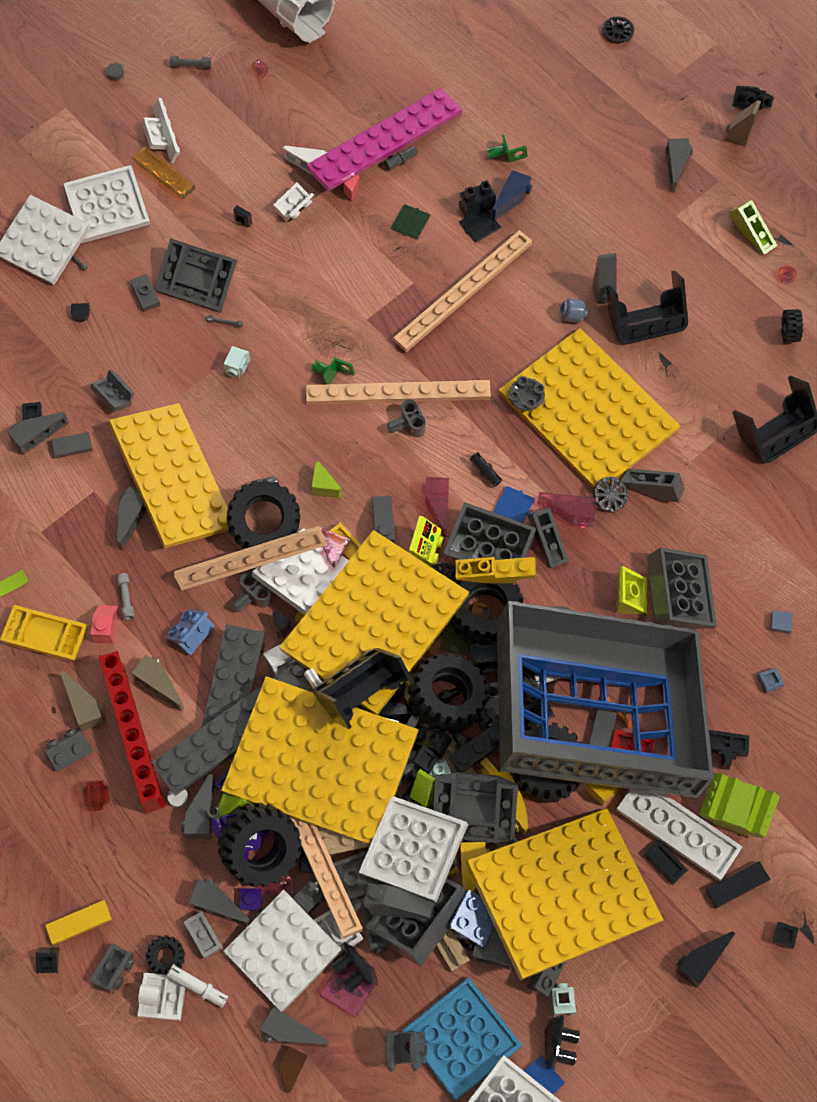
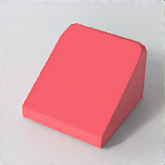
M358 174L344 182V194L351 201L359 187Z

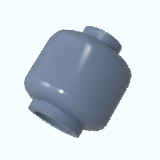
M568 298L562 302L560 307V315L563 317V320L568 322L580 323L588 314V308H586L585 302L582 300Z

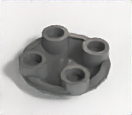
M521 376L510 386L508 392L509 401L519 410H534L544 401V385L535 379Z

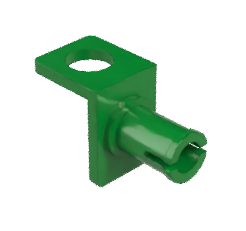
M504 134L502 135V145L487 149L490 159L505 155L508 157L509 163L528 157L526 146L509 150ZM519 151L523 152L521 155L515 156V153Z
M335 357L330 365L315 360L312 364L313 372L323 374L325 385L331 384L338 371L352 376L355 375V370L351 363Z

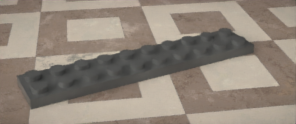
M295 662L273 678L310 692L313 691V687L304 675L308 669L298 662ZM262 686L152 762L174 796L236 754Z

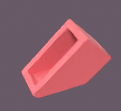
M98 605L93 615L90 634L94 643L114 644L118 606Z

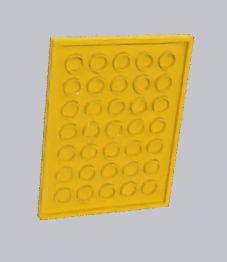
M581 328L499 389V394L593 489L596 483L605 477L619 478L627 469L632 468L680 429V425ZM521 376L535 379L544 385V401L534 410H519L509 401L508 392L510 386Z
M373 530L281 644L279 649L308 670L313 668L323 680H326L373 648H381L401 656L410 673L467 599L469 592ZM382 688L360 705L371 713L378 715L397 689Z
M266 676L221 791L244 798L255 804L263 803L265 806L271 804L288 816L371 845L389 800L393 796L395 797L419 730L356 707L352 709L354 712L350 721L352 727L347 729L337 724L316 699L313 692Z
M608 809L475 857L465 863L520 980L656 925L664 920Z

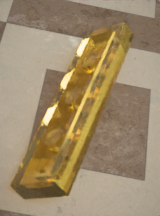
M146 146L133 156V160L182 199L196 189L194 183Z

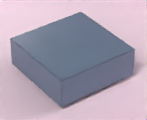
M773 610L770 631L790 634L793 613Z
M776 667L757 675L765 694L782 688L785 685Z

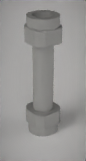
M121 573L117 575V584L121 589L123 602L122 616L123 620H132L135 618V614L130 603L128 589L130 581L127 573Z

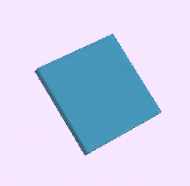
M469 977L402 1030V1032H425V1043H427L428 1048L426 1064L455 1101L491 1073L503 1055L509 1058L523 1046Z

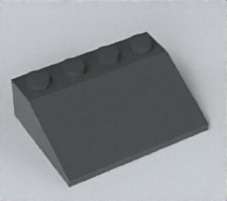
M464 502L443 554L457 560L495 557V560L527 558L536 535V528Z
M661 547L649 554L647 562L655 624L690 629L717 627L707 555Z
M446 878L438 900L434 903L431 919L374 915L367 924L366 929L403 957L421 967L450 928L449 924L466 891L462 886Z

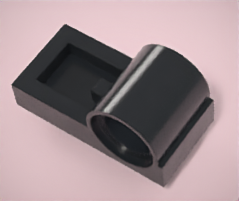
M416 726V729L419 731L413 747L419 748L421 745H425L436 753L439 758H442L452 742L448 733Z

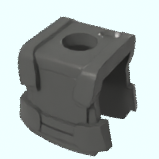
M387 1032L385 1037L386 1067L389 1072H393L396 1069V1065L400 1063H411L413 1072L420 1068V1064L426 1063L428 1048L427 1043H425V1032ZM409 1041H410V1053L406 1050V1044H407Z

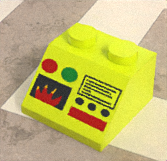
M419 516L409 553L430 567L433 564H437L439 554L436 552L438 547H442L444 537L441 536V529L423 516Z

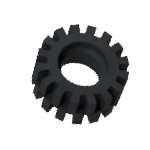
M783 310L781 317L783 341L800 342L803 336L801 310Z
M164 935V937L158 936L157 940L153 939L151 941V945L148 944V951L145 953L146 962L154 973L167 975L173 964L180 969L182 968L181 965L185 962V952L181 943L175 937H169L168 935ZM163 948H169L173 951V959L166 964L160 963L157 958L158 952Z

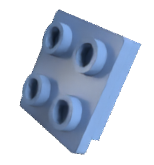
M190 609L185 611L181 616L180 622L169 630V635L166 639L175 642L187 655H191L215 625L206 617L208 615L206 611Z
M472 890L466 891L449 924V927L455 930V936L460 939H469L480 947H485L495 927L481 896Z

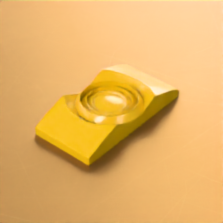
M13 605L0 641L25 651H34L54 659L75 662L88 624Z

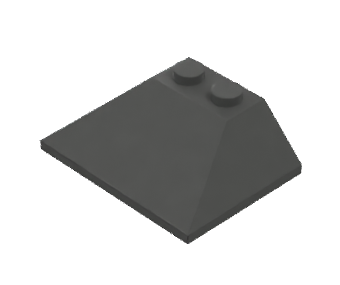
M170 238L155 290L222 312L237 260Z
M456 772L436 776L433 810L468 823L462 840L513 844L515 841L518 784L501 776Z

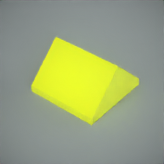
M621 566L617 575L616 613L647 614V578Z

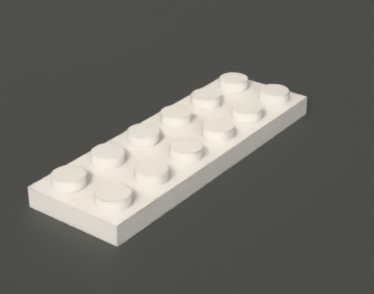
M630 789L616 810L719 882L742 849V846L664 793Z

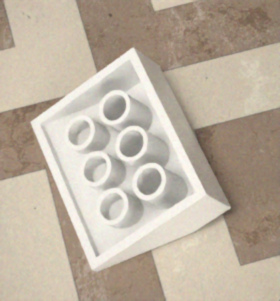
M503 1055L468 1102L561 1101Z

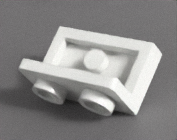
M296 183L272 207L286 222L290 218L294 220L300 214L299 209L302 207L306 209L312 203L310 199L314 194L311 193L309 195Z

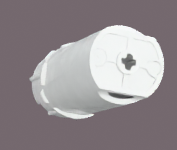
M337 0L258 1L280 20L283 27H288L302 40L311 43L326 33L322 28L329 22Z

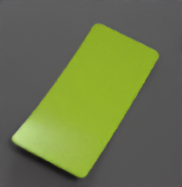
M22 569L0 581V597L28 582Z

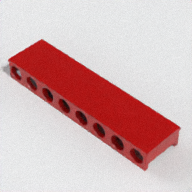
M118 651L102 656L99 655L98 657L139 798L146 814H150V812L165 808L166 805L155 768L152 764L153 761L126 670L121 662Z

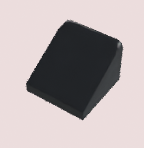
M274 610L272 612L273 619L284 638L291 628L290 619Z
M59 947L38 948L36 951V973H58Z

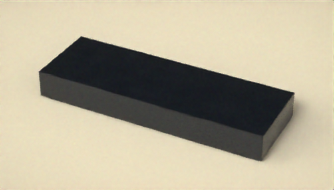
M759 861L706 889V892L717 909L770 881V877Z

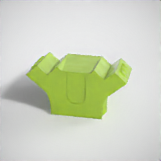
M713 773L714 779L709 785L699 815L706 820L712 821L713 825L746 837L751 835L757 838H766L780 796L774 791H765L760 786H753L737 778H728L723 773Z

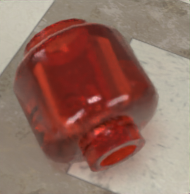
M103 781L87 782V785L83 787V804L85 807H91V811L104 810L103 806L110 803L109 786L103 784Z

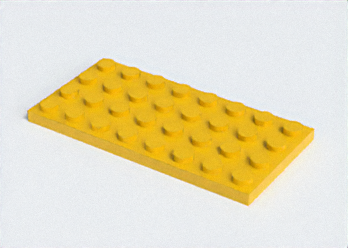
M179 403L109 420L111 431L164 549L229 531L227 526V505Z

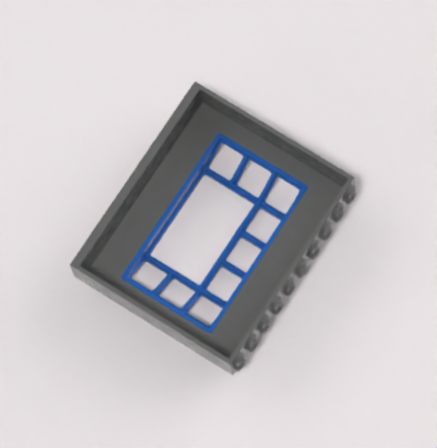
M508 601L497 621L500 771L698 798L714 779L699 631L690 628L673 627L671 625L654 624L652 622L635 621L633 619L616 618L614 616L597 615L595 613H583L576 610H564L557 607L539 606L538 604ZM522 666L539 674L540 690L523 682ZM546 676L569 679L570 696L547 693ZM576 680L599 683L600 701L578 698ZM607 685L629 688L630 705L608 702ZM663 685V704L638 706L636 688ZM523 691L540 700L541 717L523 708ZM547 701L631 713L634 751L549 739ZM665 711L666 730L640 732L638 714ZM524 718L541 727V738L524 735ZM667 737L669 756L641 752L640 740Z

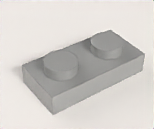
M202 911L184 921L204 959L223 949Z

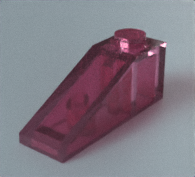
M426 477V484H422V495H425V503L437 527L441 529L442 537H447L449 478Z
M539 492V505L550 507L551 512L573 525L583 528L593 526L596 498Z

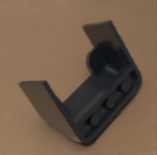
M675 270L671 271L673 288L663 291L660 296V305L627 312L626 305L619 301L618 293L609 285L606 286L609 315L617 337L622 343H635L682 332L687 328L688 312L685 280Z
M791 375L788 376L792 393L783 400L784 413L757 429L752 417L736 410L732 412L740 437L757 458L765 463L774 461L817 433V409L808 382Z
M373 648L317 685L312 692L337 724L350 729L352 727L350 721L354 715L353 708L382 688L395 690L402 682L413 685L415 682L401 656L381 648Z

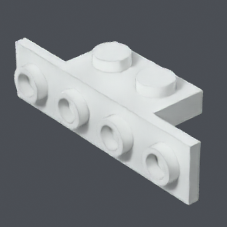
M158 98L153 108L155 118L144 117L142 125L150 149L166 150L170 163H174L177 156H179L180 149L177 146L175 134L172 131L171 122L166 113V107L163 104L162 98Z

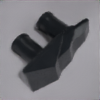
M736 86L732 107L745 110L758 100L761 101L759 110L772 107L774 96L766 93L765 90L759 89L760 87Z
M344 942L343 946L346 949V953L331 965L338 975L353 963L358 967L357 972L343 981L350 992H353L365 981L377 986L378 981L375 968L352 945Z
M563 1015L551 1018L544 1030L545 1061L548 1070L554 1069L556 1062L574 1066L577 1060L576 1052L560 1049L562 1040L577 1044L580 1038L579 1030L563 1027Z

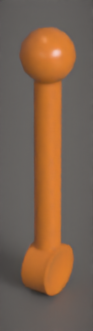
M607 695L608 702H611L610 697ZM615 711L625 722V727L628 729L632 728V721L627 720L620 711Z

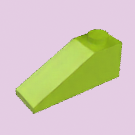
M752 200L744 202L729 211L736 227L762 255L777 246Z

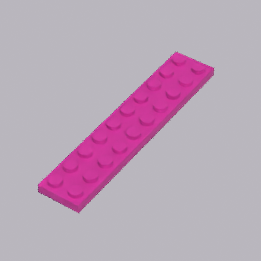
M440 88L308 163L307 170L327 191H330L461 115L463 109Z

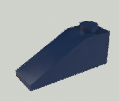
M514 170L511 171L493 207L492 220L495 221L524 201L527 194L530 195L533 187L531 176Z

